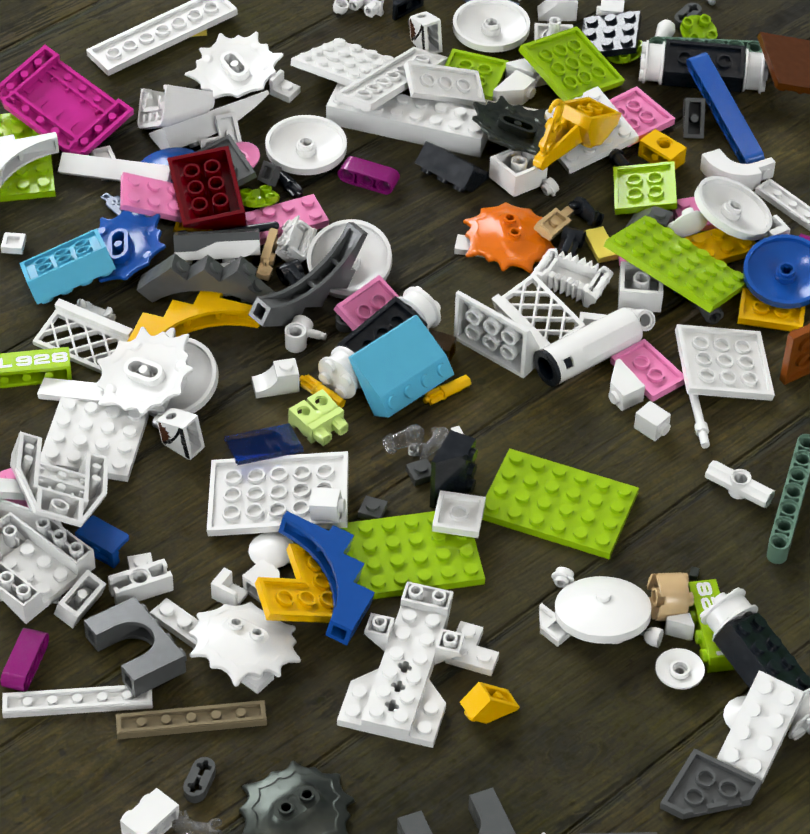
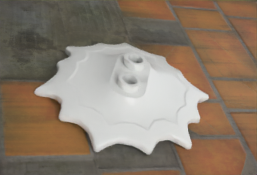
M258 32L245 38L237 35L232 39L219 33L217 41L212 47L199 48L202 58L196 60V69L188 71L184 75L197 81L201 85L202 90L213 92L214 99L224 96L240 98L250 92L264 90L266 82L276 74L274 66L283 57V54L272 53L269 51L268 44H260Z
M141 327L134 340L130 342L118 341L116 350L110 356L97 360L102 370V376L96 385L104 391V395L98 402V405H116L125 411L138 410L140 415L144 416L152 408L162 406L169 398L182 395L184 380L193 372V367L187 365L189 355L185 352L189 334L171 338L162 331L156 336H151L144 327Z
M252 602L236 606L224 604L212 611L199 612L196 615L199 623L189 632V636L197 641V645L190 653V657H206L210 662V668L221 669L226 672L235 687L239 686L243 678L248 675L259 678L263 673L269 672L276 677H280L283 665L301 662L300 657L293 648L297 643L292 636V633L296 630L295 626L281 621L266 620L264 611Z

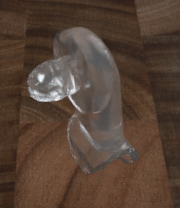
M412 424L394 435L388 434L383 438L382 444L389 454H394L397 452V449L421 443L424 440L425 433L421 426Z
M446 427L431 428L432 438L426 443L416 445L413 453L416 456H420V460L428 459V456L440 448L448 435L449 430Z
M181 810L178 813V819L172 821L173 830L180 834H222L221 830H214L215 827L222 825V820L219 818L211 819L209 823L198 822L188 819L189 816L186 810H184V816H182Z

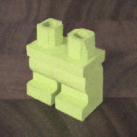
M323 389L308 397L307 402L303 400L288 410V424L293 428L297 427L311 444L317 441L322 446H325L332 440V431H335L338 435H343L348 431V423L344 419V410L338 407Z

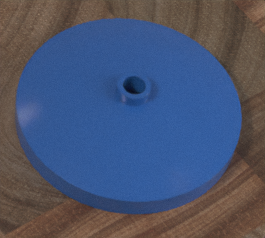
M780 234L764 238L752 246L745 257L743 266V278L749 291L763 303L777 308L793 309L809 305L810 241L795 235Z

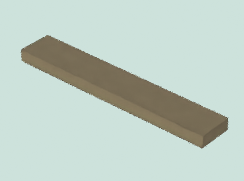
M265 700L116 714L117 740L267 725Z

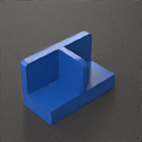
M94 515L75 532L77 538L94 549V557L112 568H115L120 563L118 550L129 540L127 533Z

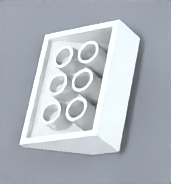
M459 290L456 292L454 336L456 341L524 379L535 368L534 354L540 350L531 331Z

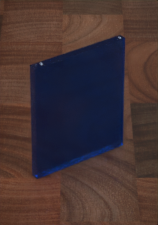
M290 423L224 436V441L237 466L304 452V447L301 445Z

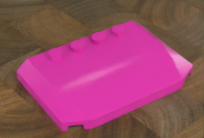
M43 45L0 83V100L4 109L39 135L56 132L59 149L65 153L89 155L134 114L133 108L119 98L114 100L62 62L60 55L47 45Z

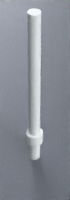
M689 394L696 423L694 425L695 432L699 436L701 447L705 449L710 446L708 424L704 421L698 395Z

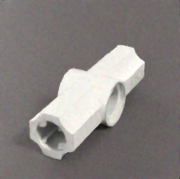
M713 460L705 472V478L728 489L730 496L735 499L746 498L763 508H767L775 495L774 490L751 479V474L744 469L733 470Z

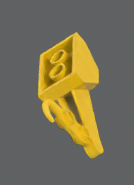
M590 97L567 101L555 99L548 109V113H552L555 108L553 118H549L545 124L546 131L544 137L539 141L538 147L540 151L533 160V166L540 170H545L550 164L580 143L587 148L602 145L618 125L622 113Z

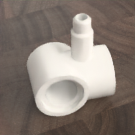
M296 315L292 322L285 327V348L289 352L300 353L306 349L308 337L326 340L327 334L314 330L313 322L308 317Z

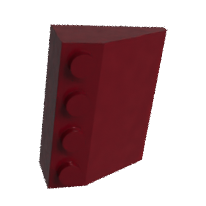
M229 146L167 158L184 228L217 230L247 225Z

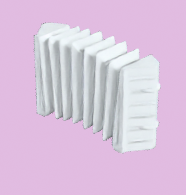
M557 248L548 249L532 272L549 289L553 288L554 293L558 289L560 294L565 291L566 297L571 294L572 299L576 297V302L581 299L583 306L586 308L596 303L613 276V272L606 266H602L599 269V263L593 266L592 260L586 263L585 257L579 260L578 255L572 257L571 252L567 256H565L564 251L558 255Z

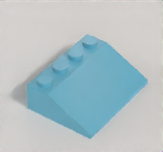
M97 228L20 263L26 282L37 305L49 303L54 299L53 297L60 294H69L73 291V288L80 285L86 286L92 283L93 279L100 276L106 277L116 269Z
M417 315L412 316L348 357L374 416L389 418L454 375L447 355Z

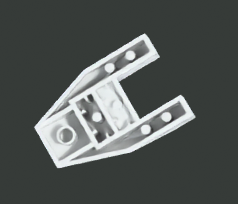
M20 431L11 454L10 467L29 509L36 515L82 527L107 495L109 458L86 451L79 472L41 462L42 438Z

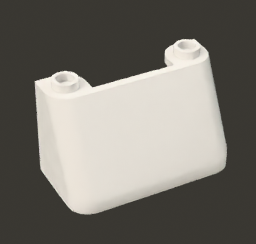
M167 84L163 85L165 92L143 88L140 94L138 128L148 130L169 127L208 113L210 109H213L215 103L213 92Z

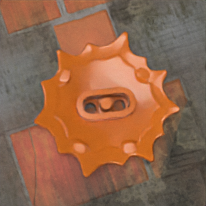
M505 202L496 207L481 208L479 215L463 221L464 224L470 227L469 231L465 234V237L470 240V247L465 256L468 258L479 255L485 257L488 262H498L501 271L515 266L531 274L535 262H540L547 250L555 247L551 241L543 238L533 229L536 223L543 217L536 215L529 208H520Z

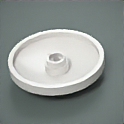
M471 0L460 6L455 12L453 32L462 44L474 50L490 53L504 52L520 46L527 39L530 32V18L522 7L509 0Z
M298 115L286 118L275 124L267 133L265 148L268 159L273 164L282 167L281 170L296 175H316L327 172L341 163L346 155L347 139L341 127L329 119L315 115Z
M711 176L703 179L695 190V202L700 212L710 223L726 234L742 240L752 241L762 239L770 230L772 215L769 208L756 193L745 185L726 177Z
M347 219L334 222L319 231L310 243L307 253L309 272L331 251L348 222H354L368 233L352 266L356 271L348 288L330 289L328 295L346 299L378 275L386 280L391 271L392 251L388 239L376 226L362 220Z
M188 338L185 352L189 355L187 365L193 367V372L184 380L182 395L172 397L165 412L148 411L149 415L153 417L156 415L162 416L170 408L195 413L211 399L218 384L219 371L215 358L204 344L195 339Z
M604 576L588 577L568 584L559 592L555 601V617L560 627L575 638L600 644L619 643L638 636L647 628L651 619V602L641 588L626 580Z

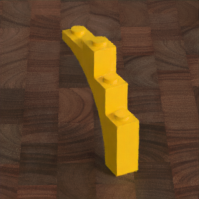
M200 291L194 304L172 300L164 317L143 312L127 342L137 337L141 327H144L151 336H156L162 331L167 332L170 328H175L176 337L207 327L232 325L258 328L260 324L248 315L253 305L224 299L223 293Z

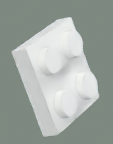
M440 490L432 532L478 538L486 497Z

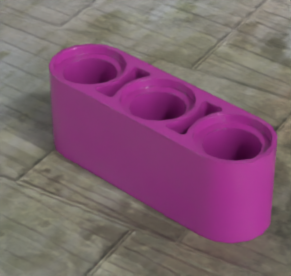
M354 156L347 157L337 173L340 180L345 183L386 195L393 191L400 180V174L397 170Z
M25 627L22 629L3 669L0 681L2 687L23 692L28 690L48 647L49 633Z

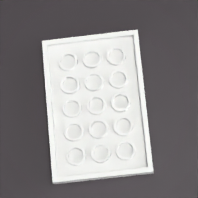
M348 451L211 460L207 517L208 536L278 532L282 517L286 511L324 529H331L333 525L338 528H348ZM313 487L341 490V496L346 500L345 512L341 513L339 522L311 520L309 501Z

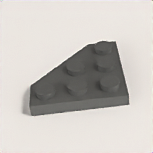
M694 748L662 799L660 809L683 820L748 806L753 802L763 781Z

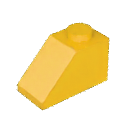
M478 682L460 701L465 709L464 714L469 720L485 724L513 713L520 708L508 689Z

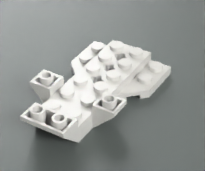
M407 581L395 623L393 617L375 613L370 614L364 634L384 651V655L378 669L350 682L337 718V726L426 747H434L445 713L446 702L430 681L434 665L459 656L465 638L463 633L446 630L454 594L453 591Z

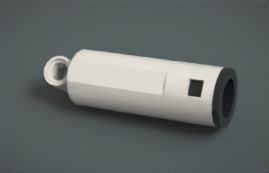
M625 307L620 308L536 351L533 360L536 371L542 381L548 386L554 387L641 341L643 331H649L655 325V315L647 309L630 310Z

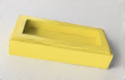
M603 226L585 230V240L598 263L618 259L617 254L604 247L609 236Z

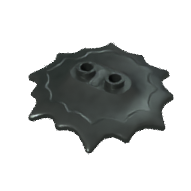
M500 96L496 103L488 101L486 105L473 102L477 116H473L472 120L481 127L482 132L489 137V141L505 146L513 151H523L533 155L538 154L540 151L538 147L539 141L544 137L546 131L545 109L532 111L525 109L521 105H511L505 100L504 96Z
M291 761L289 766L282 771H272L266 778L260 781L242 785V789L248 796L245 804L239 808V813L245 819V827L242 834H348L346 823L351 818V815L347 811V807L353 804L355 799L342 790L340 774L322 773L316 767L307 768L295 761Z

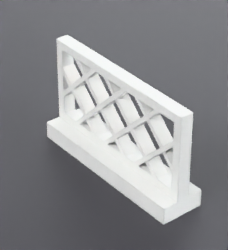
M534 273L503 296L497 294L491 298L495 311L529 329L540 349L550 344L548 342V335H560L559 339L586 326ZM535 282L538 285L537 291H526L527 286ZM514 296H521L520 303H510L508 300ZM525 296L536 297L535 304L524 303ZM540 297H550V304H539ZM523 309H534L533 316H523ZM538 309H549L548 317L537 316ZM553 309L563 310V317H552ZM547 322L546 329H536L535 323ZM562 322L561 329H550V323ZM566 322L578 325L572 330H564Z
M59 298L54 304L55 311L32 341L33 345L42 349L60 348L59 345L72 342L73 348L69 349L70 361L102 374V370L96 361L110 356L116 350L109 351L108 344L120 340L127 342L133 329ZM58 318L65 320L67 323L55 328L53 325ZM82 327L85 332L72 335L71 329ZM69 330L70 336L57 339L56 333ZM54 334V341L47 343L42 341L44 336ZM97 334L103 336L104 340L90 342V336ZM87 337L89 344L79 347L75 346L74 341ZM106 346L107 352L94 355L93 348ZM91 350L92 356L86 358L78 356L79 352Z

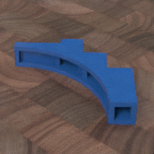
M286 511L282 517L278 532L296 542L312 556L325 574L332 592L333 613L325 635L344 645H348L369 610L375 593L357 584L364 563L347 555L354 535L334 525L328 531Z

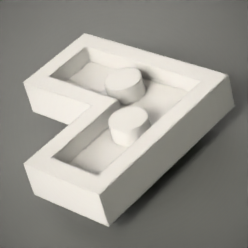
M231 112L214 116L219 136L199 140L201 148L230 134L235 143L242 142L236 113Z
M460 621L456 632L465 634L460 654L457 657L446 660L445 663L492 676L499 659V652L478 646L483 635V627Z

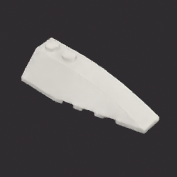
M266 90L216 108L200 116L149 133L150 138L161 150L173 147L183 148L186 145H189L190 148L200 145L199 140L218 133L214 116L235 112L238 121L254 109L269 92Z

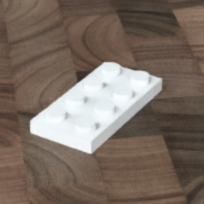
M406 61L404 65L412 98L474 106L473 102H478L482 105L486 103L477 70Z
M759 670L717 759L764 782L806 693Z

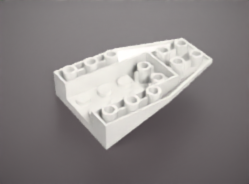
M0 499V598L27 624L68 591L87 569L91 572L96 568L94 549L53 519L36 515L28 507Z

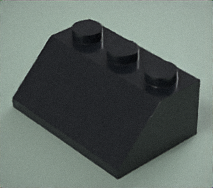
M428 141L425 142L415 162L421 166V171L429 175L433 172L438 175L436 177L437 180L445 184L448 181L453 183L452 188L462 193L464 190L473 192L489 178V172Z
M453 430L449 431L431 462V508H436L440 490L462 494L473 492L476 485L474 475L477 470L475 460L478 454L476 438Z

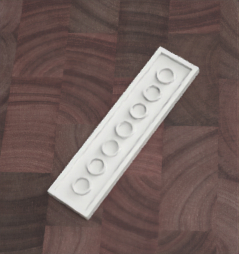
M191 0L86 49L87 56L109 76L238 15V11L228 0Z
M413 47L336 92L335 100L342 102L343 105L355 106L360 108L361 111L370 112L409 88L404 69L406 61L444 66L448 57Z

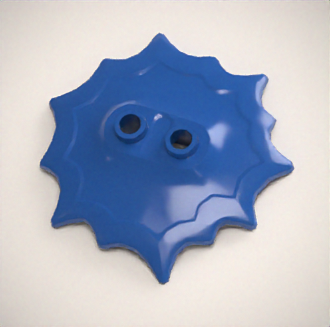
M123 210L120 215L113 219L100 218L98 231L116 269L106 277H98L99 282L102 283L115 279L128 280L134 273L147 267L151 259L166 248V245L160 242L162 231L157 229L160 214L148 218L143 214L134 215L132 212Z

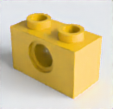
M654 129L640 140L638 156L650 163L675 161L676 170L685 163L687 147Z

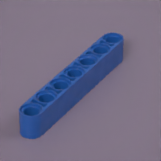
M704 52L686 60L687 68L703 98H706L708 107L738 161L741 164H751L764 160V153L708 53Z

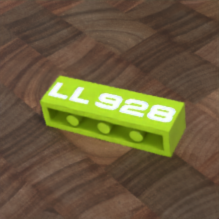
M69 347L0 354V388L42 384L44 377L72 380Z
M716 579L689 582V592H692L694 595V604L689 606V613L695 625V643L699 644L701 648L700 659L705 663L708 673L735 670L713 641L714 632L708 624L704 625L701 623L700 614L714 604L713 599L720 594Z

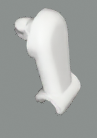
M83 299L77 300L76 306L115 321L116 315L113 314L111 307L103 309Z

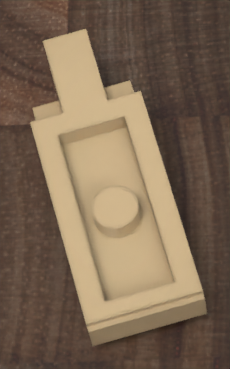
M569 206L565 207L562 211L554 208L539 220L533 229L540 236L551 241L563 231L565 225L569 226L572 221L569 217L574 210Z
M269 229L256 277L269 281L272 275L273 268L271 266H274L276 254L274 251L277 249V240L279 239L277 238L278 229Z

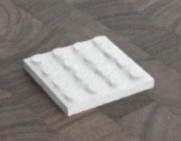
M335 38L331 42L324 43L319 47L312 48L291 58V66L348 86L394 58L389 55L378 54L375 50L361 48L359 44H350L345 42L344 39Z
M598 86L584 92L582 96L574 98L590 97L618 111ZM555 108L552 113H548V110H546L544 116L546 121L551 117L553 118ZM621 115L618 125L602 145L587 148L580 143L557 160L568 174H571L609 156L610 152L614 149L621 150L638 142L639 135Z
M677 324L675 334L687 394L773 400L775 394L761 331Z
M61 397L41 452L40 461L79 472L86 451L109 458L108 479L128 482L149 418V412L141 416L138 410L125 411L116 405L100 406L95 402Z

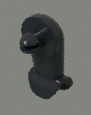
M576 197L568 203L569 207L574 210L573 213L587 221L588 226H593L594 228L601 226L604 214L596 211L585 198Z

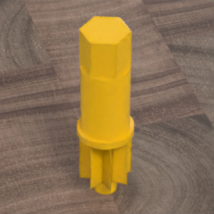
M309 374L299 377L300 386L312 395L323 389L338 407H344L346 400L324 386L322 382Z
M464 375L444 385H439L437 388L425 393L426 397L423 398V402L425 404L429 403L431 406L441 400H446L447 397L470 387L471 380L467 375Z

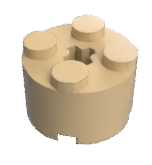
M657 573L650 575L647 590H651V597L649 599L651 602L652 620L666 621L667 616L688 613L689 606L694 604V595L692 592H689V577L687 573Z

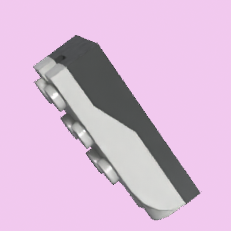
M259 228L174 232L173 235L174 253L188 264H192L193 260H200L207 255L213 259H222V262H233L235 258L240 256L261 255Z

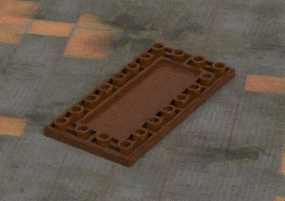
M759 32L757 38L775 88L780 91L788 90L798 94H810V40Z

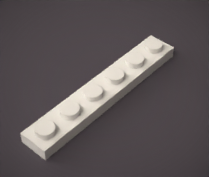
M168 598L164 599L150 612L152 618H156L162 627L193 649L196 647L197 641L189 636V632L197 626L199 620ZM269 672L263 673L259 678L248 675L243 678L241 683L258 694L274 680V675Z

